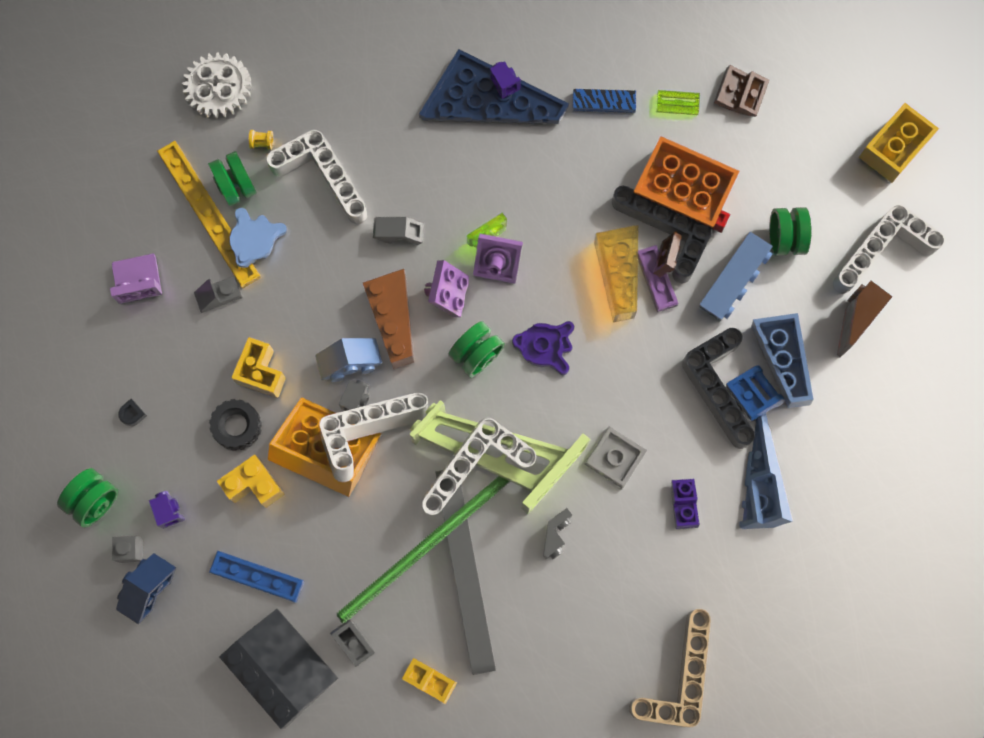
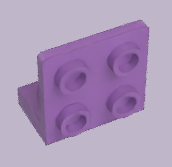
M154 254L112 262L115 287L110 288L111 296L119 304L162 295L157 261Z

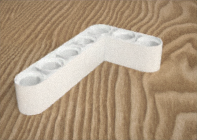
M308 131L268 154L267 163L271 172L276 176H283L314 160L348 219L354 224H362L367 219L364 202L320 131ZM314 141L320 142L317 145H311ZM295 151H301L299 155H292ZM324 158H330L328 162H321ZM277 161H283L278 166L274 165V163ZM334 175H340V178L336 180L331 179ZM344 192H351L347 197L341 196ZM354 209L362 210L359 214H352Z
M900 204L894 205L833 281V286L839 293H848L859 282L894 235H897L926 256L933 255L944 245V235L905 206ZM892 215H896L899 220L894 219ZM910 227L914 228L917 233L912 232ZM880 230L884 231L887 236L882 235ZM928 240L932 241L935 246L930 245ZM867 246H871L875 252H871ZM854 262H859L862 268L857 267ZM842 277L847 278L850 284L844 283Z
M413 393L323 417L320 421L321 440L334 478L340 482H347L353 478V457L347 441L414 424L417 420L422 421L427 415L425 413L428 409L427 397L422 393Z
M481 419L423 496L422 507L424 511L430 515H435L444 508L490 444L522 467H530L535 463V451L494 419ZM486 422H491L494 425V431L489 435L482 432V426ZM505 436H510L513 440L509 448L501 447V439ZM478 441L481 447L477 453L468 451L470 442ZM523 450H529L531 453V458L527 462H522L519 459V454ZM457 460L466 461L467 467L464 471L458 472L454 469V464ZM445 478L453 481V486L449 490H443L440 487V482ZM431 497L439 500V505L434 509L426 506V501Z

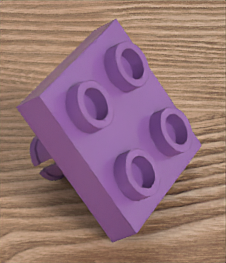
M480 234L473 275L515 284L523 242Z
M437 260L433 282L425 284V287L431 288H424L425 295L429 297L428 302L453 317H461L469 276L445 260Z

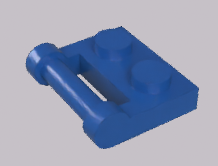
M760 365L754 366L726 383V388L751 421L774 407H779L786 400L782 394L777 393L764 376ZM752 378L758 381L771 398L770 400L766 401L751 381Z

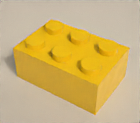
M904 103L865 147L859 158L893 183L939 128L907 103Z

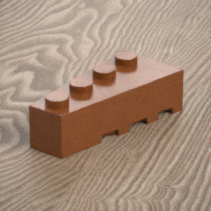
M401 269L363 282L393 370L414 363L405 270Z

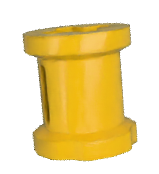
M255 130L249 131L250 149L267 147L268 150H272L274 140L272 131L267 133L255 132Z

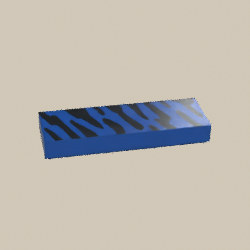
M573 89V111L635 113L636 90Z

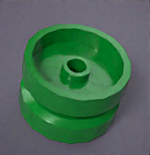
M236 151L226 155L225 159L230 168L228 170L225 169L222 161L219 159L208 163L214 175L213 180L221 195H224L229 206L240 202V197L236 191L238 187L246 198L257 194Z
M794 207L790 213L787 208H773L769 222L770 245H772L771 251L773 255L786 256L790 251L793 255H807L812 237L811 218L807 207Z
M483 321L469 328L455 342L448 353V356L456 364L463 363L462 370L470 378L478 375L489 366L505 346V343L497 335L490 336L491 329Z
M89 468L79 473L68 483L58 498L57 507L65 514H73V520L81 527L86 528L97 522L111 508L118 496V488L109 481H103L101 474L95 469Z

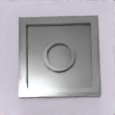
M609 426L585 465L623 489L647 450Z

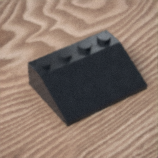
M278 609L260 621L219 656L280 729H284L291 724L338 679L336 674Z

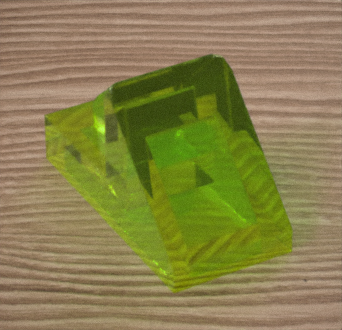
M503 212L467 235V244L471 247H477L480 234L490 236L502 234L507 227V218Z

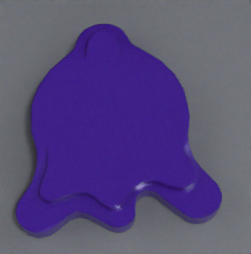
M566 321L557 326L537 323L526 331L516 334L512 339V345L533 366L551 367L560 375H566L569 372V365L562 357V354L572 351L573 347L569 336L574 331L575 326L571 321Z

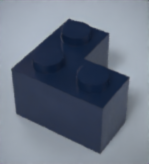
M155 553L147 559H142L133 572L129 571L124 576L122 590L117 596L116 610L139 625L153 611L157 596L171 584L176 567Z

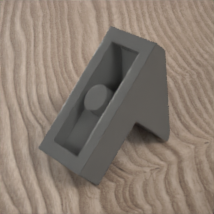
M234 276L216 283L208 279L194 292L201 313L243 298Z
M351 619L330 632L331 636L355 667L375 653Z

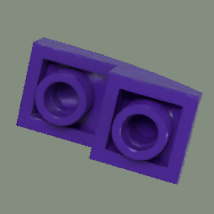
M695 479L672 480V500L676 529L699 528Z

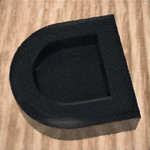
M133 399L128 400L118 412L120 421L127 426H135L147 417Z

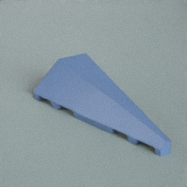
M766 413L756 418L755 438L752 452H749L745 479L747 492L745 501H742V508H744L743 521L739 523L741 529L775 528L793 522Z

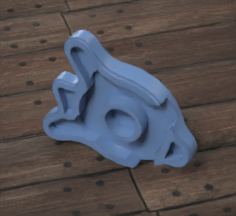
M236 209L235 217L237 224L230 235V246L236 257L237 266L247 268L250 264L255 263L256 260L263 257L265 259L271 253L274 242L286 234V225L283 223L271 224L264 215L258 216L253 221L250 219L246 209Z

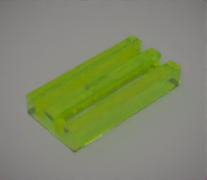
M658 90L656 112L698 115L700 93ZM662 98H676V99H675V100H664V99H662ZM678 99H690V100H695V102H692V101H683V100H678Z

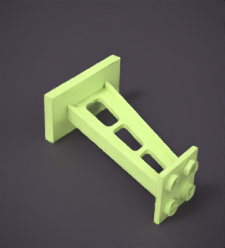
M440 400L437 404L433 403L426 410L425 413L427 415L422 421L417 420L412 425L410 437L415 445L423 439L455 455L463 443L436 432L437 426L444 425L470 434L478 423L447 414L444 403ZM483 424L482 432L489 435L494 431V427ZM512 433L535 451L536 456L549 460L548 466L537 475L508 464L505 461L507 455L504 453L498 458L484 453L476 465L531 491L522 502L521 507L522 510L529 514L587 448L590 439L584 433L570 449ZM505 436L501 439L500 444L509 448L513 440L510 436ZM469 443L468 451L477 453L479 450L472 448Z

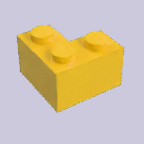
M248 337L232 379L240 386L278 398L286 377L281 371L268 367L274 352L270 344Z
M255 454L217 480L226 496L234 503L250 492H253L259 502L267 508L285 495L260 458Z

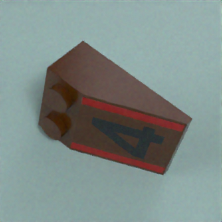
M872 280L866 286L861 284L847 300L850 304L844 313L837 356L839 357L843 356L857 342L893 297Z

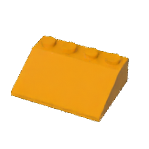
M301 397L270 442L268 460L349 497L357 485L381 437V433L347 441L353 457L354 475L347 482L337 481L333 476L320 433L321 419L336 413Z

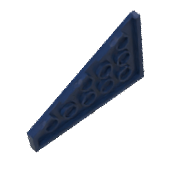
M458 49L420 111L419 118L423 120L559 124L569 107V103L521 80L519 91L502 99L490 80V68L493 65Z

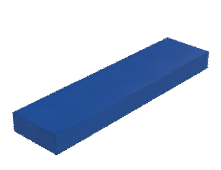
M217 551L209 573L295 603L298 600L304 580Z

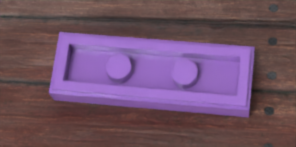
M657 245L636 251L635 254L656 311L660 312L678 306L679 303L668 274L666 273L661 278L653 274L659 254Z

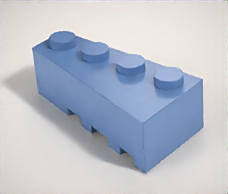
M749 232L699 307L719 321L724 317L728 319L735 309L732 307L735 300L741 301L747 292V289L744 288L749 281L754 282L760 273L757 270L760 264H766L773 253L770 252L772 245Z
M798 313L753 319L751 328L779 390L786 399L787 407L794 408L811 405L814 398Z

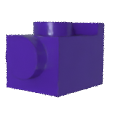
M505 61L498 62L490 68V80L502 99L520 90V77H516L513 68H509Z
M168 491L157 493L154 499L149 500L158 527L164 529L185 520L184 516L177 512L180 510L176 498H172Z

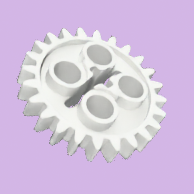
M217 52L215 58H212L209 53L207 60L201 56V63L193 61L195 68H187L190 75H184L186 82H182L188 104L191 105L193 110L197 109L199 115L205 112L206 117L209 118L213 113L215 118L218 119L219 114L222 113L223 117L226 118L228 111L234 115V108L241 110L240 103L247 104L245 97L251 96L249 89H252L251 78L247 68L243 66L241 61L237 62L235 56L229 60L227 53L221 58L219 52ZM232 74L230 77L224 78L226 75ZM210 93L207 97H203L204 94ZM231 93L228 97H223L225 94Z

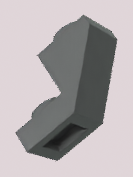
M409 217L374 218V239L388 244H392L400 239L415 245L423 243L424 223Z
M568 508L548 522L543 553L545 559L549 557L555 559L564 552L562 547H564L565 543L555 530L558 528L561 531L571 524L569 519L572 517V514Z

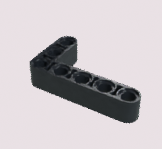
M628 186L617 187L612 198V206L615 210L670 235L677 232L682 236L681 240L686 243L676 262L672 276L678 283L688 282L710 239L712 228L633 193L634 189ZM624 196L627 200L620 201L617 197ZM637 205H644L647 209L640 210ZM656 214H664L666 218L660 219ZM682 222L686 227L680 228L676 223ZM702 231L705 237L698 236L696 232ZM692 249L696 251L697 255H690L687 250ZM678 268L687 269L688 274L680 273Z
M728 328L690 350L682 362V367L732 445L738 449H743L754 441L755 432L711 366L713 363L734 352L743 340V335L739 329ZM726 337H733L736 344L728 343ZM707 348H715L717 355H711ZM689 358L697 359L699 365H691L689 363ZM701 377H708L711 381V384H703L701 381ZM713 395L721 396L723 403H716ZM725 414H732L735 417V422H728ZM739 432L747 435V442H743L738 438Z

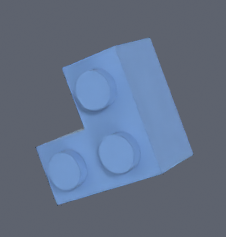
M342 338L315 355L321 380H331V382L342 381L345 375L357 371H362V374L375 371V367L382 364L376 338Z

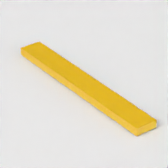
M176 141L157 150L242 289L260 279L261 276L253 264H250L247 268L237 266L236 257L230 246L232 230Z

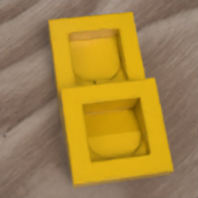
M415 658L412 659L402 677L404 681L445 704L457 684L454 680Z

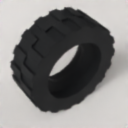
M240 399L224 401L211 414L209 429L213 434L212 437L226 449H231L232 451L244 450L246 447L252 446L258 440L259 434H261L262 422L260 421V415L248 402L246 403ZM234 414L242 415L247 422L245 431L237 436L230 435L225 430L227 418Z

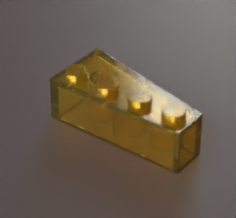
M639 225L599 232L595 235L594 245L613 323L634 319L637 313Z

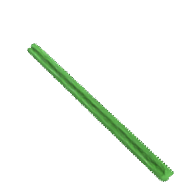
M500 476L496 477L475 497L450 516L446 522L444 521L438 529L436 528L419 545L417 544V547L415 546L406 556L404 555L402 560L399 559L393 567L391 566V569L386 570L380 578H377L375 582L373 581V584L371 583V586L366 587L353 601H350L348 605L346 604V607L344 606L341 611L339 610L337 617L340 619V622L344 624L343 622L346 623L358 611L363 609L367 603H370L374 597H377L376 595L384 591L395 579L412 567L436 544L440 543L448 534L461 525L463 521L467 520L471 514L475 513L479 507L481 508L485 502L489 501L493 495L495 496L499 490L509 484L510 481Z

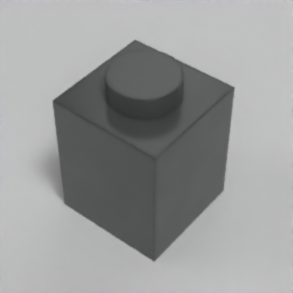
M138 536L112 537V561L127 563L140 562L143 559V538Z

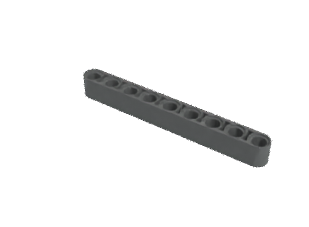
M443 470L435 471L436 479ZM445 478L440 482V487L443 490H449L453 486V481L449 478ZM461 485L442 509L445 522L464 506ZM465 520L448 534L447 539L472 674L477 675L496 671L468 520Z

